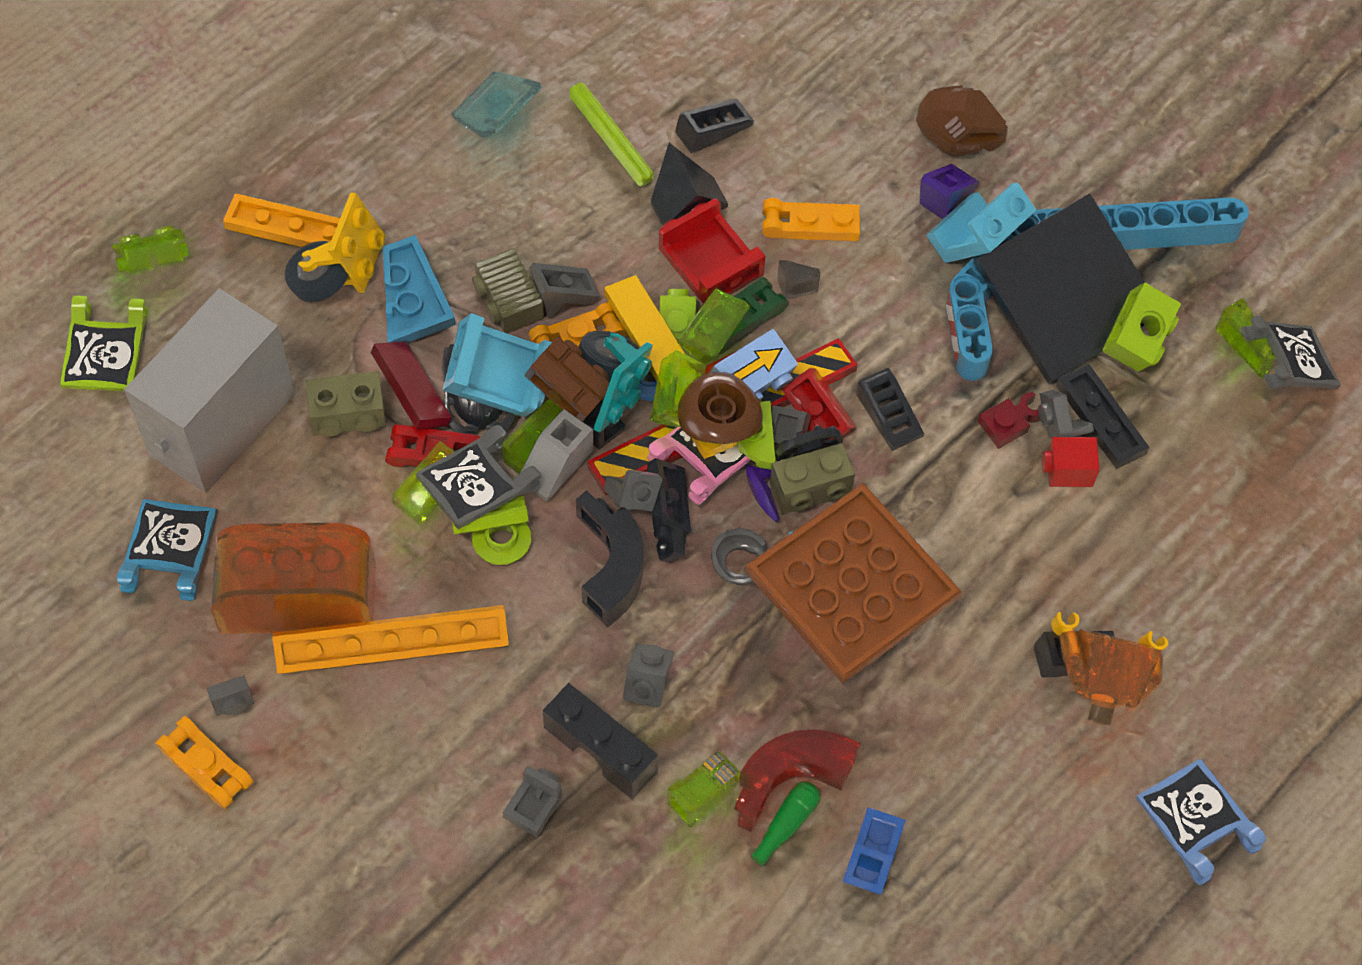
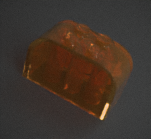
M342 523L240 524L223 529L216 537L211 612L219 633H276L374 621L376 561L371 539L365 531Z

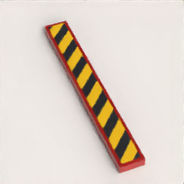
M837 338L795 359L798 365L790 374L793 378L791 381L807 369L816 368L825 382L830 385L856 372L858 365L841 340ZM770 387L761 393L764 398L760 402L770 401L771 411L773 405L785 407L791 404L781 390L782 388L775 391L773 387ZM678 417L587 461L588 469L605 495L607 493L603 488L607 475L624 478L627 470L648 472L647 463L650 462L647 459L650 453L648 450L649 445L680 425ZM674 450L665 461L672 463L682 458V456Z

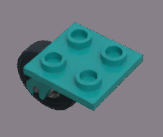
M592 331L582 338L579 344L582 352L581 357L591 366L598 365L603 368L610 377V383L593 430L600 433L610 423L616 424L627 408H634L641 395V390L638 389L639 383L645 378L652 365V361L648 359L653 347L652 344L646 342L639 348L630 339L609 331Z

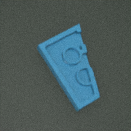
M416 235L383 246L387 341H406L408 343L456 325L453 312Z

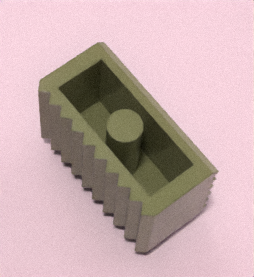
M515 248L475 263L476 276L472 277L475 291L479 297L486 296L489 304H486L489 318L493 324L500 323L504 333L508 334L510 331H515L517 328L521 329L523 326H528L530 323H535L537 320L541 321L544 318L542 299L533 285L527 270H525L521 259H519Z

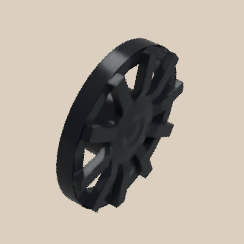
M816 426L813 431L804 434L800 431L796 433L797 437L791 440H782L780 442L781 446L775 449V457L777 461L788 459L787 457L795 453L793 455L795 457L843 443V438L840 430L836 429V426L822 429L821 426Z

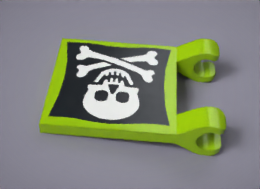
M74 296L71 303V323L60 381L61 388L124 391L137 375L143 330L148 318V308L145 306L144 299H131L129 302L128 323L88 321L91 316L92 307L88 303L87 296Z

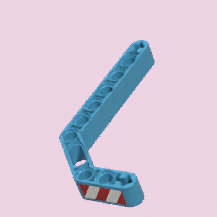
M1237 198L1098 206L1125 250L1231 243L1239 238L1249 215L1247 205ZM1063 208L1036 210L998 246ZM984 254L974 256L953 278L946 301V312L956 370L962 378L969 381L980 380L986 375L992 356V342L985 303L993 296V293L974 264V261ZM964 326H970V327H973L974 329H968V328H966V327H964Z

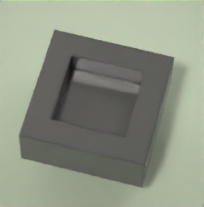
M773 405L771 414L774 445L781 446L780 442L782 440H791L797 437V432L807 433L811 418L809 413Z
M245 675L207 687L216 716L222 714L234 715L242 712L246 706L254 704Z

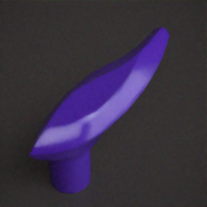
M747 465V480L756 501L768 516L775 522H778L779 516L771 497V489L765 481L770 478L771 470Z

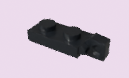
M654 458L647 463V469L649 473L659 474L662 477V482L654 508L651 511L655 538L658 539L656 548L659 560L671 564L673 561L685 556L684 544L686 543V535L691 533L685 468Z

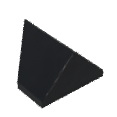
M668 143L651 198V205L662 226L671 219H679L688 214L698 204L707 203L714 198H717L721 203V210L728 208V202L715 178L671 143Z

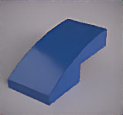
M869 807L867 808L843 883L878 895L882 894L906 821L905 819Z

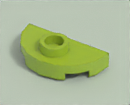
M770 401L760 402L763 414L761 428L753 436L737 442V447L741 454L744 453L749 459L756 462V466L771 470L772 463L776 462Z

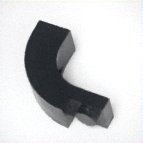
M586 490L576 498V516L605 544L610 556L605 566L581 586L582 603L608 628L628 610L639 592L643 577V542L639 528L626 508L621 507L613 514L609 505L602 498L595 499Z

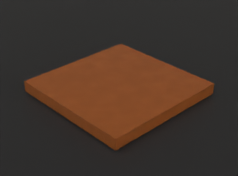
M864 483L745 566V572L842 684L951 605L962 594V591Z

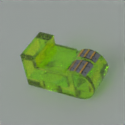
M718 751L682 781L679 779L668 788L667 804L691 828L735 788L741 780L743 773L721 751Z

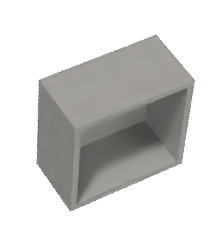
M220 288L124 389L149 456L204 493L210 490L295 395L278 325Z

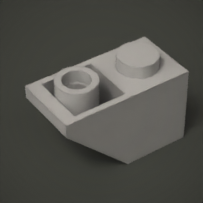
M563 409L540 434L522 469L523 471L529 466H534L541 473V478L538 479L540 488L534 492L536 495L548 502L593 452V429Z

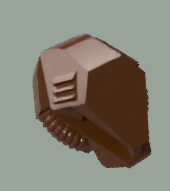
M963 85L936 88L927 93L918 107L916 117L918 127L927 138L937 145L939 150L949 156H967L978 153L982 148L994 151L1006 142L1008 131L1006 121L981 90L963 88Z

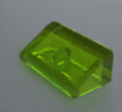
M714 289L677 343L706 365L718 355L749 310L750 305L741 299Z
M678 350L662 359L650 421L681 427L677 415L679 401L688 385L705 373V364Z
M548 399L502 443L504 463L517 474H520L540 434L562 412V409L552 400Z

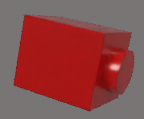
M1052 437L1048 451L1042 452L1041 460L1042 472L1048 473L1049 487L1094 486L1099 473L1097 437Z

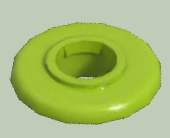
M526 522L473 531L472 545L477 555L484 561L494 565H509L520 560L527 553L531 544V530ZM504 530L512 534V538L503 544L495 543L491 540V536L497 531Z

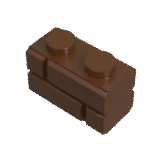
M558 336L529 367L524 376L559 408L566 410L580 421H583L605 397L610 377L600 366H591L581 357L582 352L575 343L570 340L563 341Z

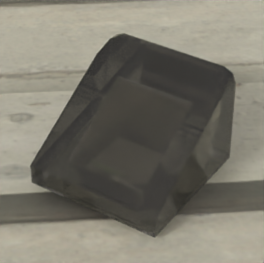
M779 260L777 279L782 295L786 299L817 293L820 280L819 269L787 260Z

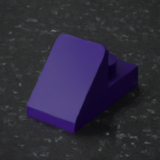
M951 163L923 175L920 183L919 202L923 207L944 219L955 209L959 199L974 193L979 181Z

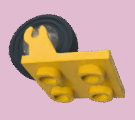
M350 193L330 242H312L299 249L290 258L285 269V280L288 287L299 299L307 302L321 301L334 295L345 285H353L358 293L365 292L369 279L373 275L380 250L384 246L386 235L357 193Z

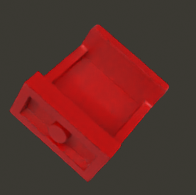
M717 198L707 203L698 204L691 212L679 219L669 220L659 230L660 252L705 308L764 276L766 256L758 246L751 250L746 246L720 213L721 203Z

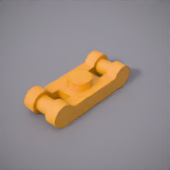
M605 302L593 311L549 326L538 325L529 331L528 336L531 342L540 344L544 340L553 342L559 336L563 341L570 340L579 347L582 338L589 332L597 331L595 327L605 324L606 328L601 331L614 332L624 337L627 336V332L621 322L618 321L609 302Z
M184 715L175 723L177 728L168 736L163 734L154 743L173 764L220 808L225 810L233 803L232 797L241 789L244 791L248 789L254 781L243 768L235 764ZM189 739L194 745L184 754L178 747ZM226 774L229 779L220 787L216 782Z

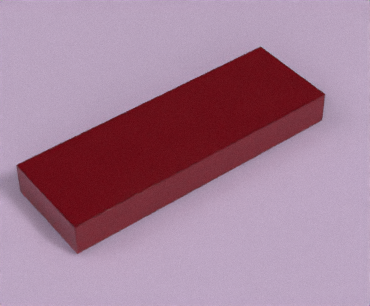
M406 341L374 343L370 353L415 428L424 429L448 426L452 417Z

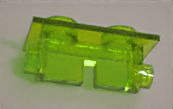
M166 226L154 230V235L140 238L139 234H132L119 238V243L112 245L116 255L122 254V257L116 258L119 272L126 271L129 274L152 268L149 258L151 254H156L159 266L183 261V257L189 256L186 242L179 243L178 241L185 239L183 230H175L174 226Z

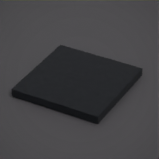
M1090 193L974 261L975 266L1048 384L1102 352L1130 291L1144 283L1143 278ZM1140 323L1141 328L1145 326V324Z

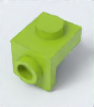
M668 289V296L660 295V314L676 339L695 340L696 296H689V289Z

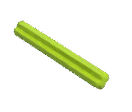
M582 82L572 86L569 89L570 98L636 184L644 187L651 183L654 179V172L588 87Z

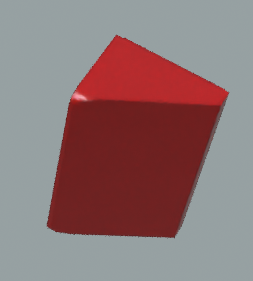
M816 368L807 369L781 389L795 410L807 412L811 415L808 426L809 431H813L816 426H821L822 429L836 426V429L840 430L843 437L856 428V425Z

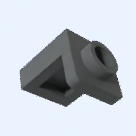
M1055 390L1039 393L1041 405L1038 406V414L1042 424L1046 426L1048 436L1083 437V434L1094 431L1092 423L1081 419L1071 421L1066 394Z
M627 470L624 478L607 475L603 489L613 499L614 504L620 508L652 511L661 486L662 477L656 473Z
M636 643L627 668L623 699L652 707H660L674 651L662 649L657 645Z
M527 766L523 772L524 780L504 809L503 818L538 837L561 801L562 789L561 784L558 783L559 779L550 771L539 768L537 771Z

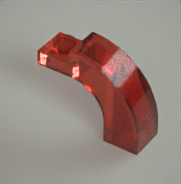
M824 730L793 731L775 737L765 743L748 759L741 770L739 786L744 788L740 792L734 810L739 812L737 826L752 832L772 791L787 780L812 778L842 791L857 759L860 743L840 734Z

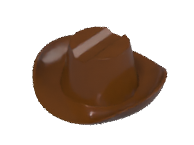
M710 372L697 377L685 389L678 404L677 415L682 430L691 438L716 444L739 442L756 434L762 425L763 414L758 397L744 381L730 373Z

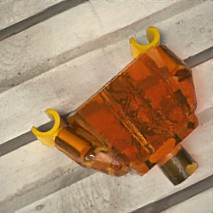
M1058 612L1052 619L1051 628L1054 633L1059 635L1063 661L1070 683L1074 685V691L1084 697L1093 699L1088 720L1111 725L1116 704L1136 708L1140 701L1144 700L1161 684L1163 671V655L1161 651L1168 646V639L1162 636L1153 643L1152 631L1140 637L1138 642L1084 629H1079V633H1077L1074 629L1079 624L1080 618L1074 612L1068 617L1069 625L1062 621L1061 612Z

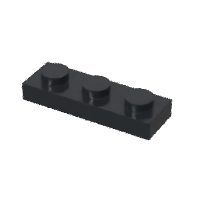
M1090 364L1058 379L1056 386L1061 393L1066 394L1067 401L1079 418L1093 424L1094 431L1090 432L1091 435L1097 437V443L1116 469L1148 453L1150 447Z

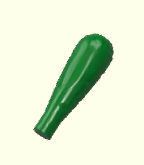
M809 781L798 782L789 791L771 821L761 843L751 855V858L757 864L764 866L770 856L815 811L821 800L820 790Z

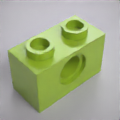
M1145 282L1130 291L1102 352L1137 372L1151 365L1155 366L1165 351V347L1162 344L1166 335L1168 336L1173 332L1179 321V317L1176 314L1181 303ZM1140 323L1145 324L1148 328V336L1142 332Z

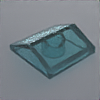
M494 71L451 115L454 120L482 138L499 132L543 87L537 81Z

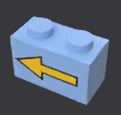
M773 328L714 365L710 372H726L737 376L753 390L760 401L764 398L761 393L773 387L777 391L793 379L790 374L797 367L798 363Z

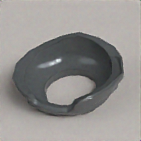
M740 527L723 532L716 538L710 558L714 570L723 580L730 584L744 586L753 583L754 581L747 573L740 575L731 572L726 567L725 560L728 554L735 550H745L758 557L766 552V542L755 532Z

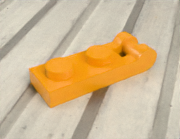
M767 198L762 203V213L766 216V219L762 222V234L767 238L859 241L860 205L783 202L778 198ZM779 218L789 219V222H782Z

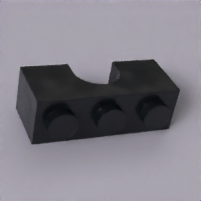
M570 683L542 710L544 728L570 750L574 751L577 747H580L589 753L600 765L602 776L633 800L658 772V754Z

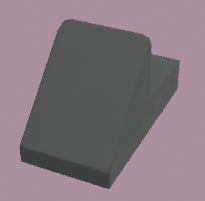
M532 263L529 267L536 290L542 299L543 307L549 319L565 303L593 305L600 297L587 268Z

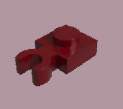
M1034 392L1024 394L1020 399V403L1016 406L1008 398L979 415L977 422L998 449L1028 433L1030 427L1028 422L1036 423L1040 421L1038 409L1033 410L1027 406L1034 402Z

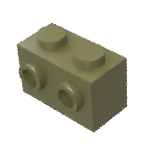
M379 371L306 380L308 412L313 436L323 435L330 437L336 436L341 432L356 430L370 432L380 427H387Z
M840 443L772 463L770 486L780 512L784 515L841 499L852 491L855 473L844 446Z

